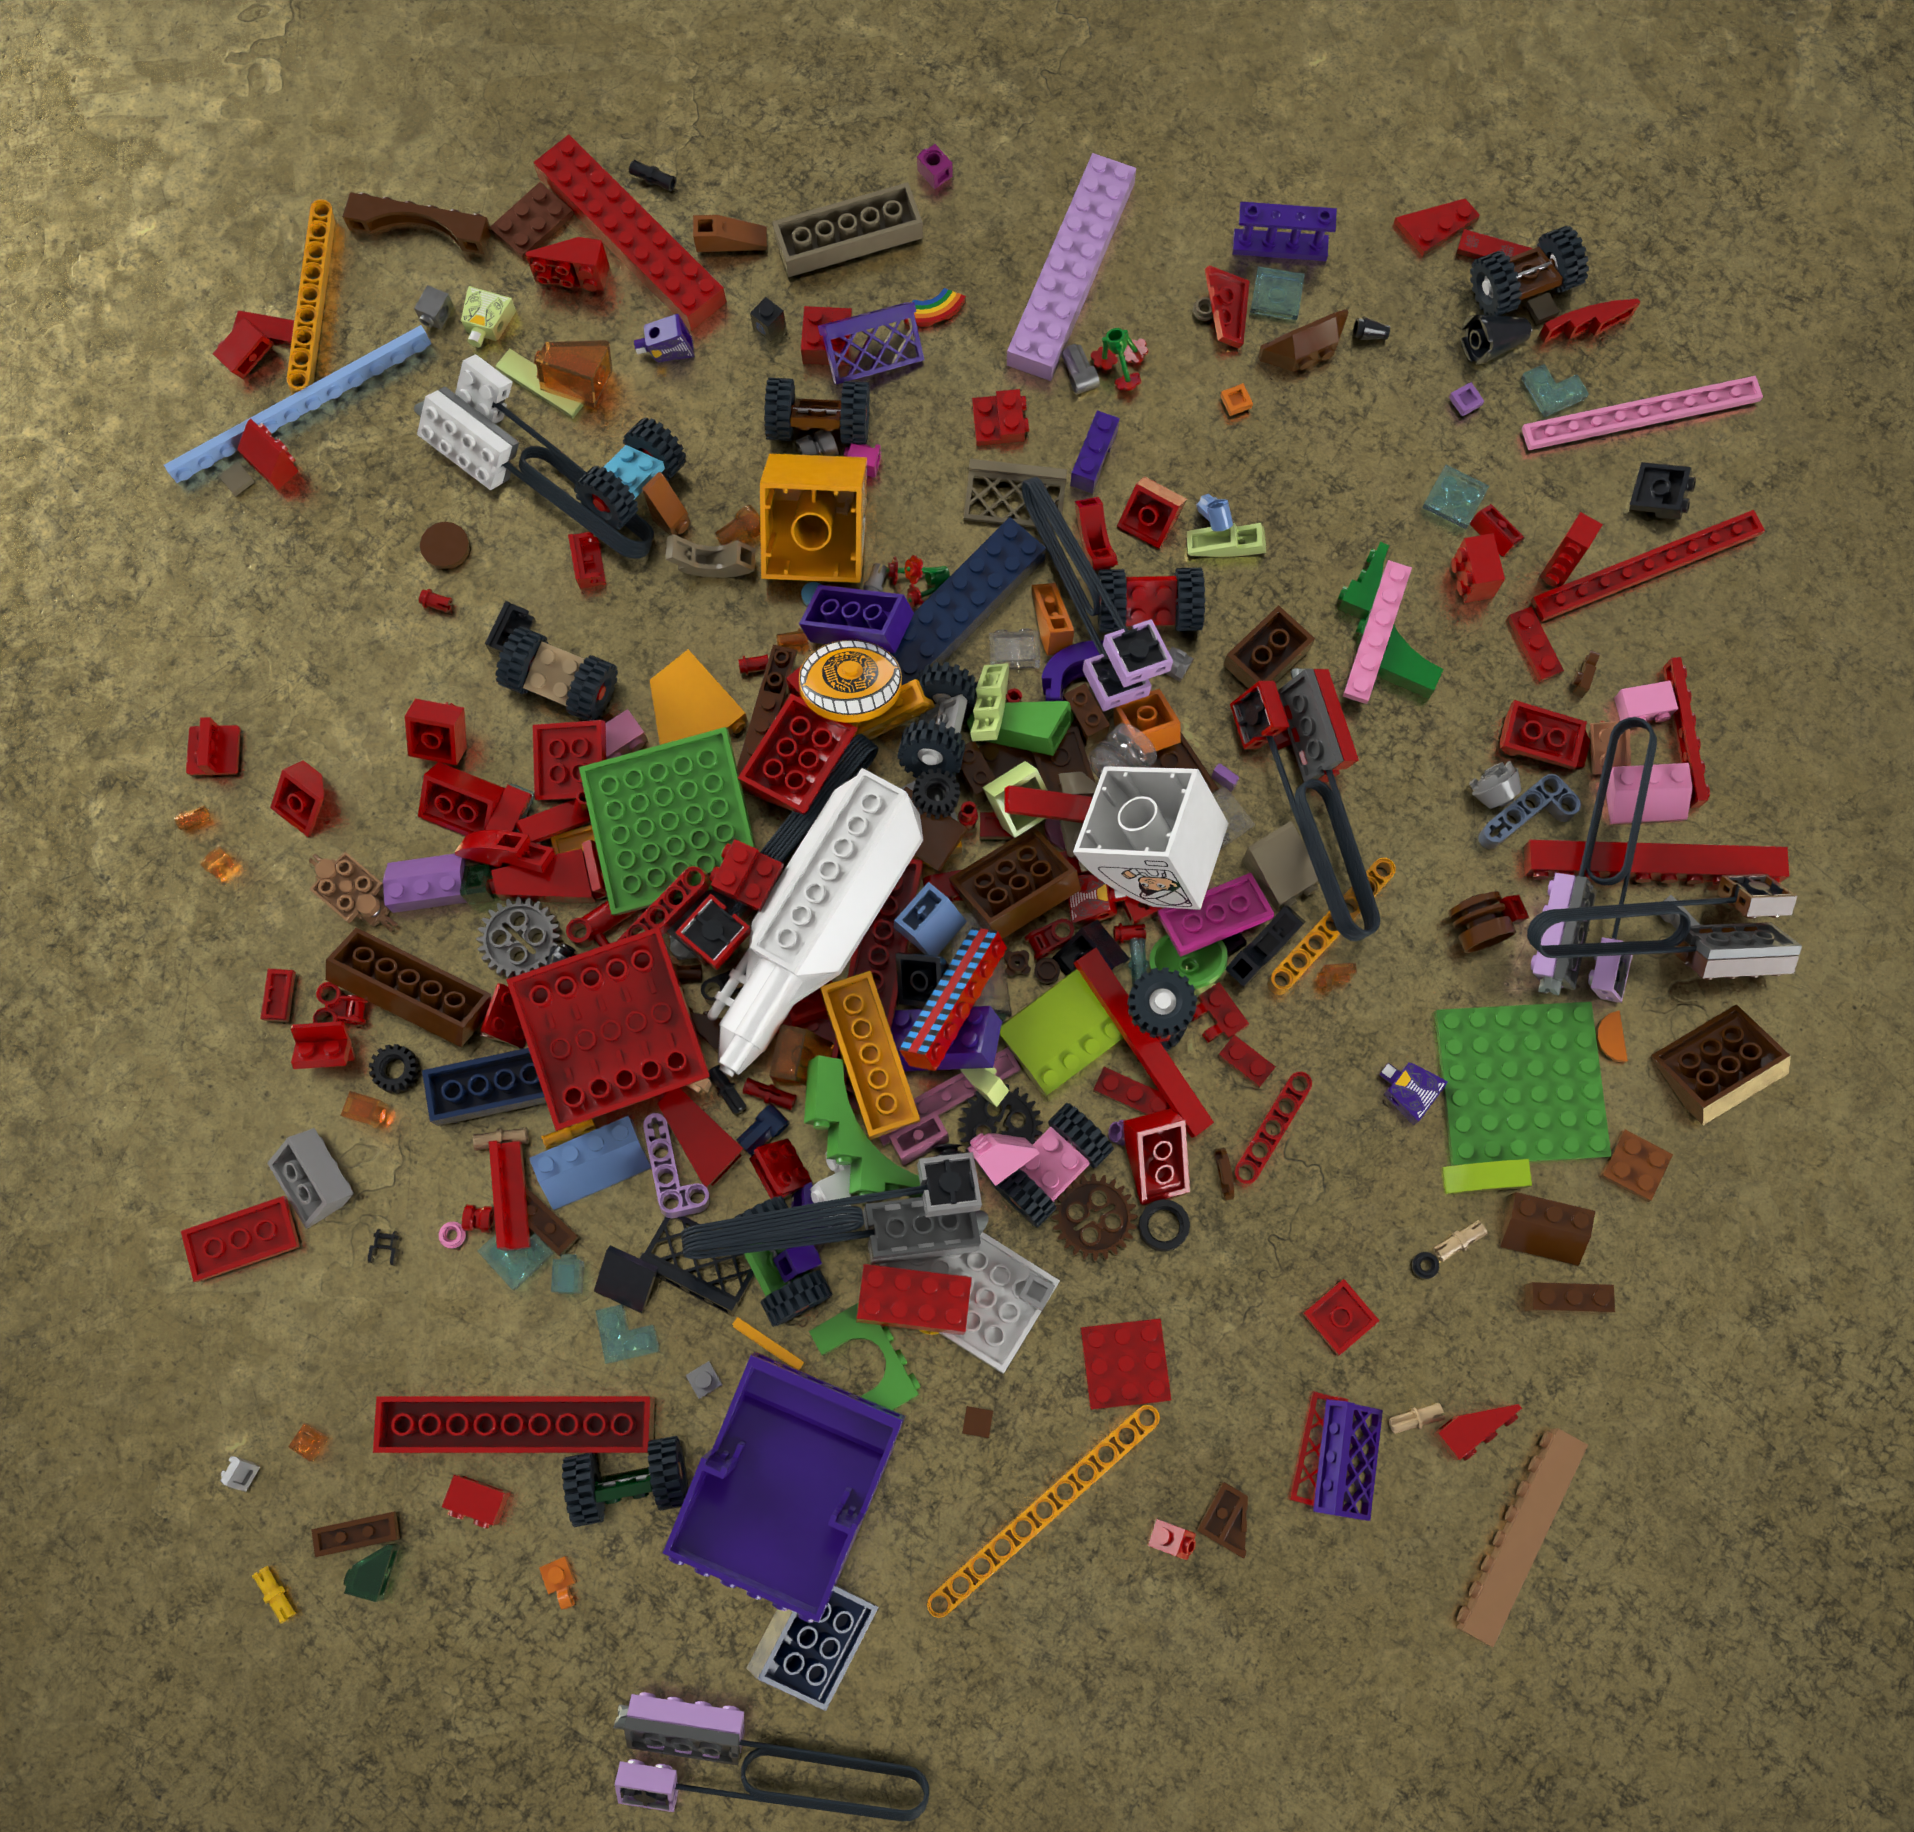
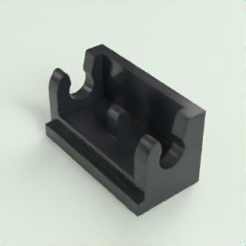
M505 601L485 642L490 653L499 656L500 652L504 650L505 642H508L509 635L513 634V631L518 629V627L531 629L535 618L528 614V610Z

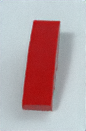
M1638 298L1613 300L1565 313L1544 323L1538 336L1543 343L1563 332L1568 339L1587 329L1595 336L1632 316L1638 308L1640 300Z

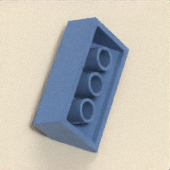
M629 1116L529 1158L537 1180L553 1210L652 1169L635 1124Z

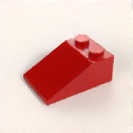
M1167 1109L1123 1121L1125 1147L1140 1203L1144 1205L1190 1192L1185 1119L1172 1109Z

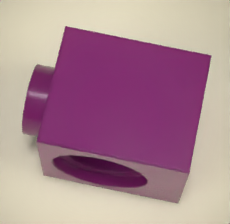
M936 144L923 149L917 156L918 172L934 189L953 177V163Z

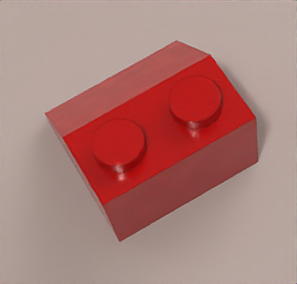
M1144 476L1136 483L1117 527L1160 549L1177 522L1187 498Z

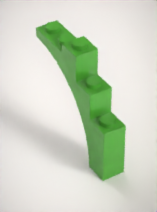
M818 1055L808 1061L804 1124L813 1125L814 1129L828 1130L827 1159L836 1160V1164L851 1165L849 1194L859 1196L920 1186L919 1175L896 1165L884 1156L867 1138L860 1127L848 1101L844 1083L843 1060ZM923 1194L910 1195L909 1197H922Z

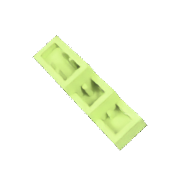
M1009 663L984 665L976 687L977 701L973 709L975 721L970 732L972 741L997 740L1006 702Z

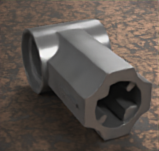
M1076 344L1067 346L1062 351L1061 356L1070 373V382L1075 394L1099 387L1100 381L1094 366H1090L1082 346Z

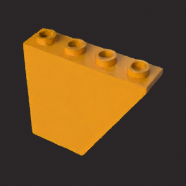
M689 649L649 680L660 745L723 727L728 729L731 736L733 733L741 732L748 722L743 709Z

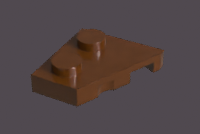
M1222 1481L1196 1530L1243 1559L1246 1556L1248 1496Z

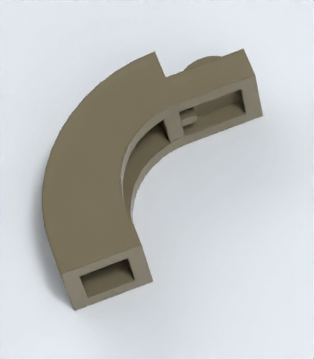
M673 534L667 537L666 560L677 564L678 571L691 575L721 578L736 577L755 571L756 548L738 540L722 546H704Z

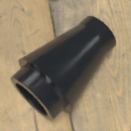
M1365 316L1356 318L1353 326V337L1358 338V340H1387L1389 337L1390 325L1380 323Z

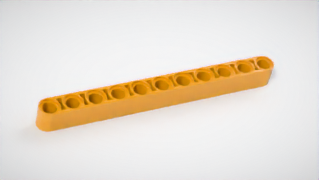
M1150 1405L1141 1406L1120 1423L935 1589L927 1601L929 1613L934 1617L942 1618L955 1609L1156 1428L1160 1420L1157 1409ZM1143 1410H1149L1153 1414L1154 1419L1149 1426L1143 1425L1139 1420L1140 1413ZM1123 1428H1128L1133 1433V1440L1129 1444H1123L1119 1439V1432ZM1104 1446L1111 1448L1113 1451V1458L1107 1463L1102 1462L1098 1456L1099 1450ZM1082 1465H1089L1092 1468L1093 1475L1088 1481H1082L1078 1476V1469ZM1062 1483H1068L1072 1488V1495L1068 1499H1061L1057 1494V1489ZM1041 1502H1048L1052 1507V1512L1047 1518H1041L1037 1515L1036 1508ZM1025 1520L1030 1523L1031 1532L1027 1536L1022 1537L1016 1533L1015 1528L1018 1522ZM1000 1539H1005L1010 1543L1011 1548L1006 1555H999L995 1551V1543ZM979 1558L986 1559L990 1564L989 1570L984 1574L977 1573L973 1566L974 1562ZM964 1577L967 1579L969 1586L965 1592L959 1593L954 1590L953 1581L956 1578ZM936 1596H942L947 1600L948 1605L944 1611L939 1612L933 1609L931 1602Z

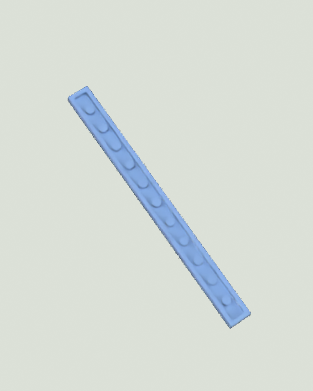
M422 325L164 464V466L176 483L187 480L198 471L211 467L220 459L233 455L237 451L248 420L252 419L257 425L264 424L273 433L286 423L297 420L308 411L315 410L321 404L339 397L343 392L352 387L361 385L363 381L380 375L385 369L402 363L407 357L422 352L431 345V342Z

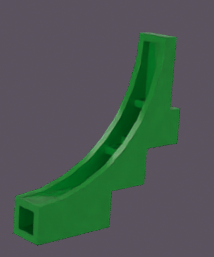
M1381 541L1377 550L1372 548L1366 560L1367 563H1370L1368 569H1362L1357 581L1352 579L1349 587L1343 586L1338 600L1342 601L1338 610L1361 619L1355 631L1359 634L1356 641L1359 644L1379 588L1384 560L1389 548L1388 544ZM1393 624L1377 677L1429 699L1444 669L1426 660L1411 648Z

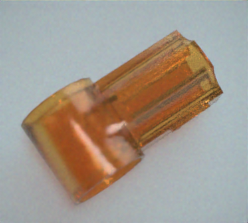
M747 505L737 512L734 520L715 532V536L721 545L737 540L742 542L748 537H757L760 535V515L752 505Z

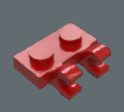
M1220 982L1198 995L1197 999L1200 1004L1196 1005V1012L1191 1021H1196L1206 1013L1212 1018L1215 1025L1205 1030L1202 1034L1207 1043L1213 1041L1221 1034L1228 1040L1249 1025V1022Z

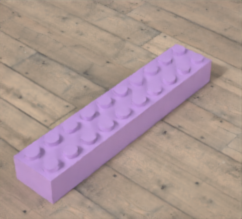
M1092 153L1007 350V366L1049 381L1052 380L1062 357V351L1067 345L1133 189L1136 176L1135 167Z

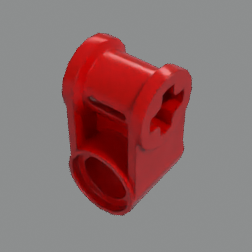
M1057 919L1044 927L1030 932L1024 937V940L1029 942L1035 953V960L1039 961L1061 949L1074 936V926L1068 919ZM1060 927H1065L1070 933L1067 937L1063 938L1057 936L1056 930Z

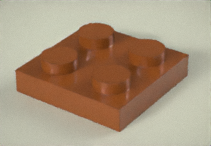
M1624 1129L1621 1131L1611 1152L1612 1157L1608 1158L1600 1177L1650 1202L1673 1154Z

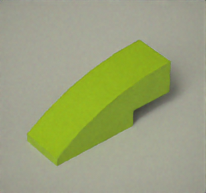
M1529 1159L1442 1167L1445 1194L1520 1189L1532 1186Z

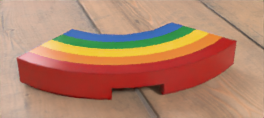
M943 288L940 294L933 299L925 301L912 300L917 311L914 312L917 326H933L934 323L950 319L964 305L966 296ZM905 319L904 324L909 325V320Z

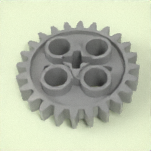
M517 897L516 904L507 899L506 907L497 903L499 911L494 912L489 909V914L492 917L490 919L482 918L486 927L478 928L484 934V936L476 938L479 943L484 944L478 948V951L486 953L481 959L485 963L490 962L488 965L490 970L497 968L496 973L500 977L505 971L506 977L511 978L514 974L517 976L540 968L542 965L546 966L552 946H557L555 941L562 940L561 935L555 933L561 929L558 924H553L557 918L554 915L548 916L551 911L548 907L542 909L541 902L538 901L533 906V901L530 898L526 900L525 904H523L520 897ZM525 916V921L522 925L514 926L516 918ZM507 923L536 950V953L531 954L503 927V924ZM543 933V938L540 942L532 943V938L535 934ZM507 935L506 941L503 944H496L498 936ZM524 951V958L518 962L514 961L515 954Z

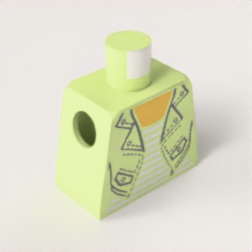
M471 286L468 287L461 322L465 331L470 334L467 340L469 344L474 347H481L484 338L494 341L499 340L516 313L511 298Z

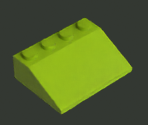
M1078 969L1074 970L1001 1025L999 1035L1038 1091L1046 1096L1124 1038Z

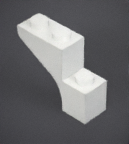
M826 1152L827 1165L835 1174L818 1181L810 1189L813 1203L851 1197V1194H849L851 1165L836 1164V1160L827 1159Z

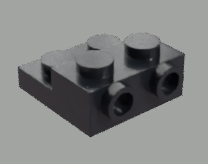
M1641 462L1630 501V510L1655 512L1658 518L1681 520L1682 514L1689 511L1690 499L1687 498L1688 492H1694L1696 477H1692V468Z

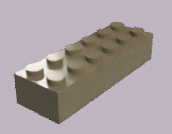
M908 182L772 221L775 240L788 277L923 238V222Z

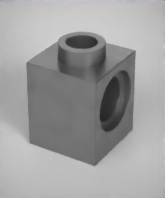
M427 285L414 310L423 325L442 329L454 305L448 293Z

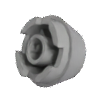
M1508 761L1506 765L1501 762L1484 771L1485 774L1481 776L1479 781L1474 778L1469 783L1473 790L1472 795L1488 808L1508 805L1514 801V797L1522 790L1518 768H1514L1511 761Z

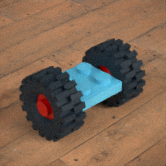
M648 418L641 419L624 435L623 444L625 446L604 467H592L575 483L574 492L577 493L575 495L576 499L580 500L582 505L615 530H619L636 514L638 503L634 499L658 472H661L668 481L686 463V453L682 451L684 448L682 444L677 443L678 438L670 434L672 431L668 428H663L662 423L659 422L657 424L655 419L652 418L650 420Z

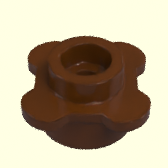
M1026 950L1008 951L1005 953L1004 959L1007 961L1005 972L1008 976H1014L1019 973L1027 975L1030 973L1031 967L1028 965L1029 953Z

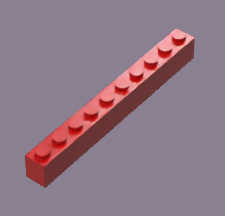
M1529 840L1524 845L1525 876H1533V879L1536 880L1554 877L1555 873L1579 876L1586 841ZM1595 841L1591 859L1592 874L1598 878L1616 876L1624 865L1628 842ZM1637 843L1629 879H1635L1638 883L1661 880L1662 883L1667 884L1675 883L1677 880H1686L1688 884L1712 881L1714 885H1719L1722 875L1767 874L1778 883H1781L1790 877L1788 847ZM1585 870L1583 877H1587L1589 881H1593V880L1588 876V874H1587V872H1586V870Z

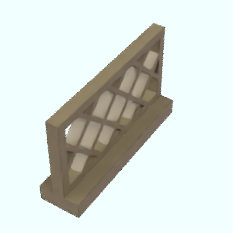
M970 459L963 519L1003 524L1009 517L1014 516L1016 519L1013 520L1020 526L1036 528L1032 518L1021 520L1017 515V512L1025 506L1024 502L1013 510L1006 499L1017 492L1024 501L1022 492L1019 490L1022 487L1023 481L1038 477L1046 489L1050 486L1060 487V494L1053 501L1055 504L1059 501L1058 510L1062 515L1067 469ZM973 478L984 479L989 486L978 494L973 487ZM1001 481H1007L1013 487L1004 496L995 487ZM992 489L1000 499L989 507L982 499V496ZM972 492L975 495L973 499H971ZM977 500L986 508L980 515L969 514L970 505ZM1002 502L1010 511L1003 518L997 517L992 511Z

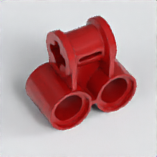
M324 982L317 988L316 997L325 1007L318 1009L314 1013L313 1023H322L324 1017L333 1016L332 1022L343 1021L345 1024L350 1025L366 1024L364 1011L365 1004L368 1003L367 1000L357 995L345 996L338 986L330 982ZM329 991H336V997L333 1000L325 1001V996Z

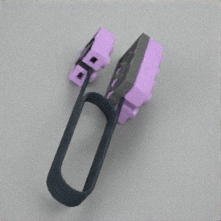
M1629 717L1619 721L1614 726L1609 738L1579 876L1555 873L1554 880H1551L1548 885L1549 903L1544 906L1543 911L1594 906L1597 890L1591 885L1587 877H1583L1585 870L1595 883L1603 886L1614 885L1624 879L1619 905L1624 904L1657 747V737L1651 725L1644 719ZM1633 727H1641L1650 732V739L1624 865L1616 876L1601 879L1592 874L1591 859L1617 743L1620 736L1626 730ZM1616 918L1612 939L1602 937L1601 943L1624 942L1616 940L1621 918ZM1591 920L1556 923L1543 934L1541 945L1585 944ZM1537 951V955H1533L1531 960V970L1540 980L1538 992H1551L1554 995H1559L1560 989L1563 987L1575 990L1582 957L1547 958ZM1632 955L1594 956V959L1597 960L1595 970L1590 971L1588 980L1591 989L1602 1000L1622 1003Z
M642 1692L639 1695L632 1694L629 1706L620 1704L618 1706L617 1712L619 1716L616 1718L613 1728L624 1730L626 1745L629 1749L738 1766L742 1746L757 1748L745 1757L741 1766V1781L749 1794L678 1784L677 1771L673 1770L671 1766L666 1764H657L656 1767L647 1766L642 1761L631 1759L628 1762L620 1761L615 1780L618 1804L674 1812L678 1791L684 1790L887 1820L912 1821L925 1811L929 1800V1784L925 1775L911 1766L743 1740L745 1734L744 1712L734 1706L718 1708L712 1707L710 1703L704 1701H697L695 1704L686 1703L677 1697L660 1699L646 1692ZM760 1756H774L910 1778L921 1786L924 1798L917 1807L911 1810H900L763 1791L753 1788L748 1783L746 1770L753 1759Z

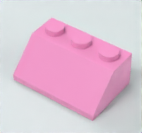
M1689 763L1653 765L1641 823L1687 820L1692 793ZM1644 765L1612 767L1606 792L1610 824L1632 823Z
M981 1133L970 1141L971 1146L967 1148L969 1152H973L974 1159L995 1186L1039 1154L1038 1150L1026 1138L987 1133L986 1135Z

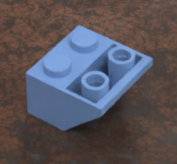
M928 882L894 920L893 928L925 955L938 956L967 921L949 898Z

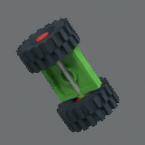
M783 1196L774 1197L771 1200L768 1199L761 1204L755 1205L751 1209H747L744 1213L735 1216V1218L786 1209L788 1206ZM788 1248L744 1254L766 1296L760 1303L772 1327L804 1314L833 1295L821 1270L784 1283L773 1258Z

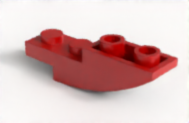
M482 830L467 834L454 852L456 856L499 868L503 863H508L541 873L545 871L555 856L554 848L531 842L527 834L506 830Z

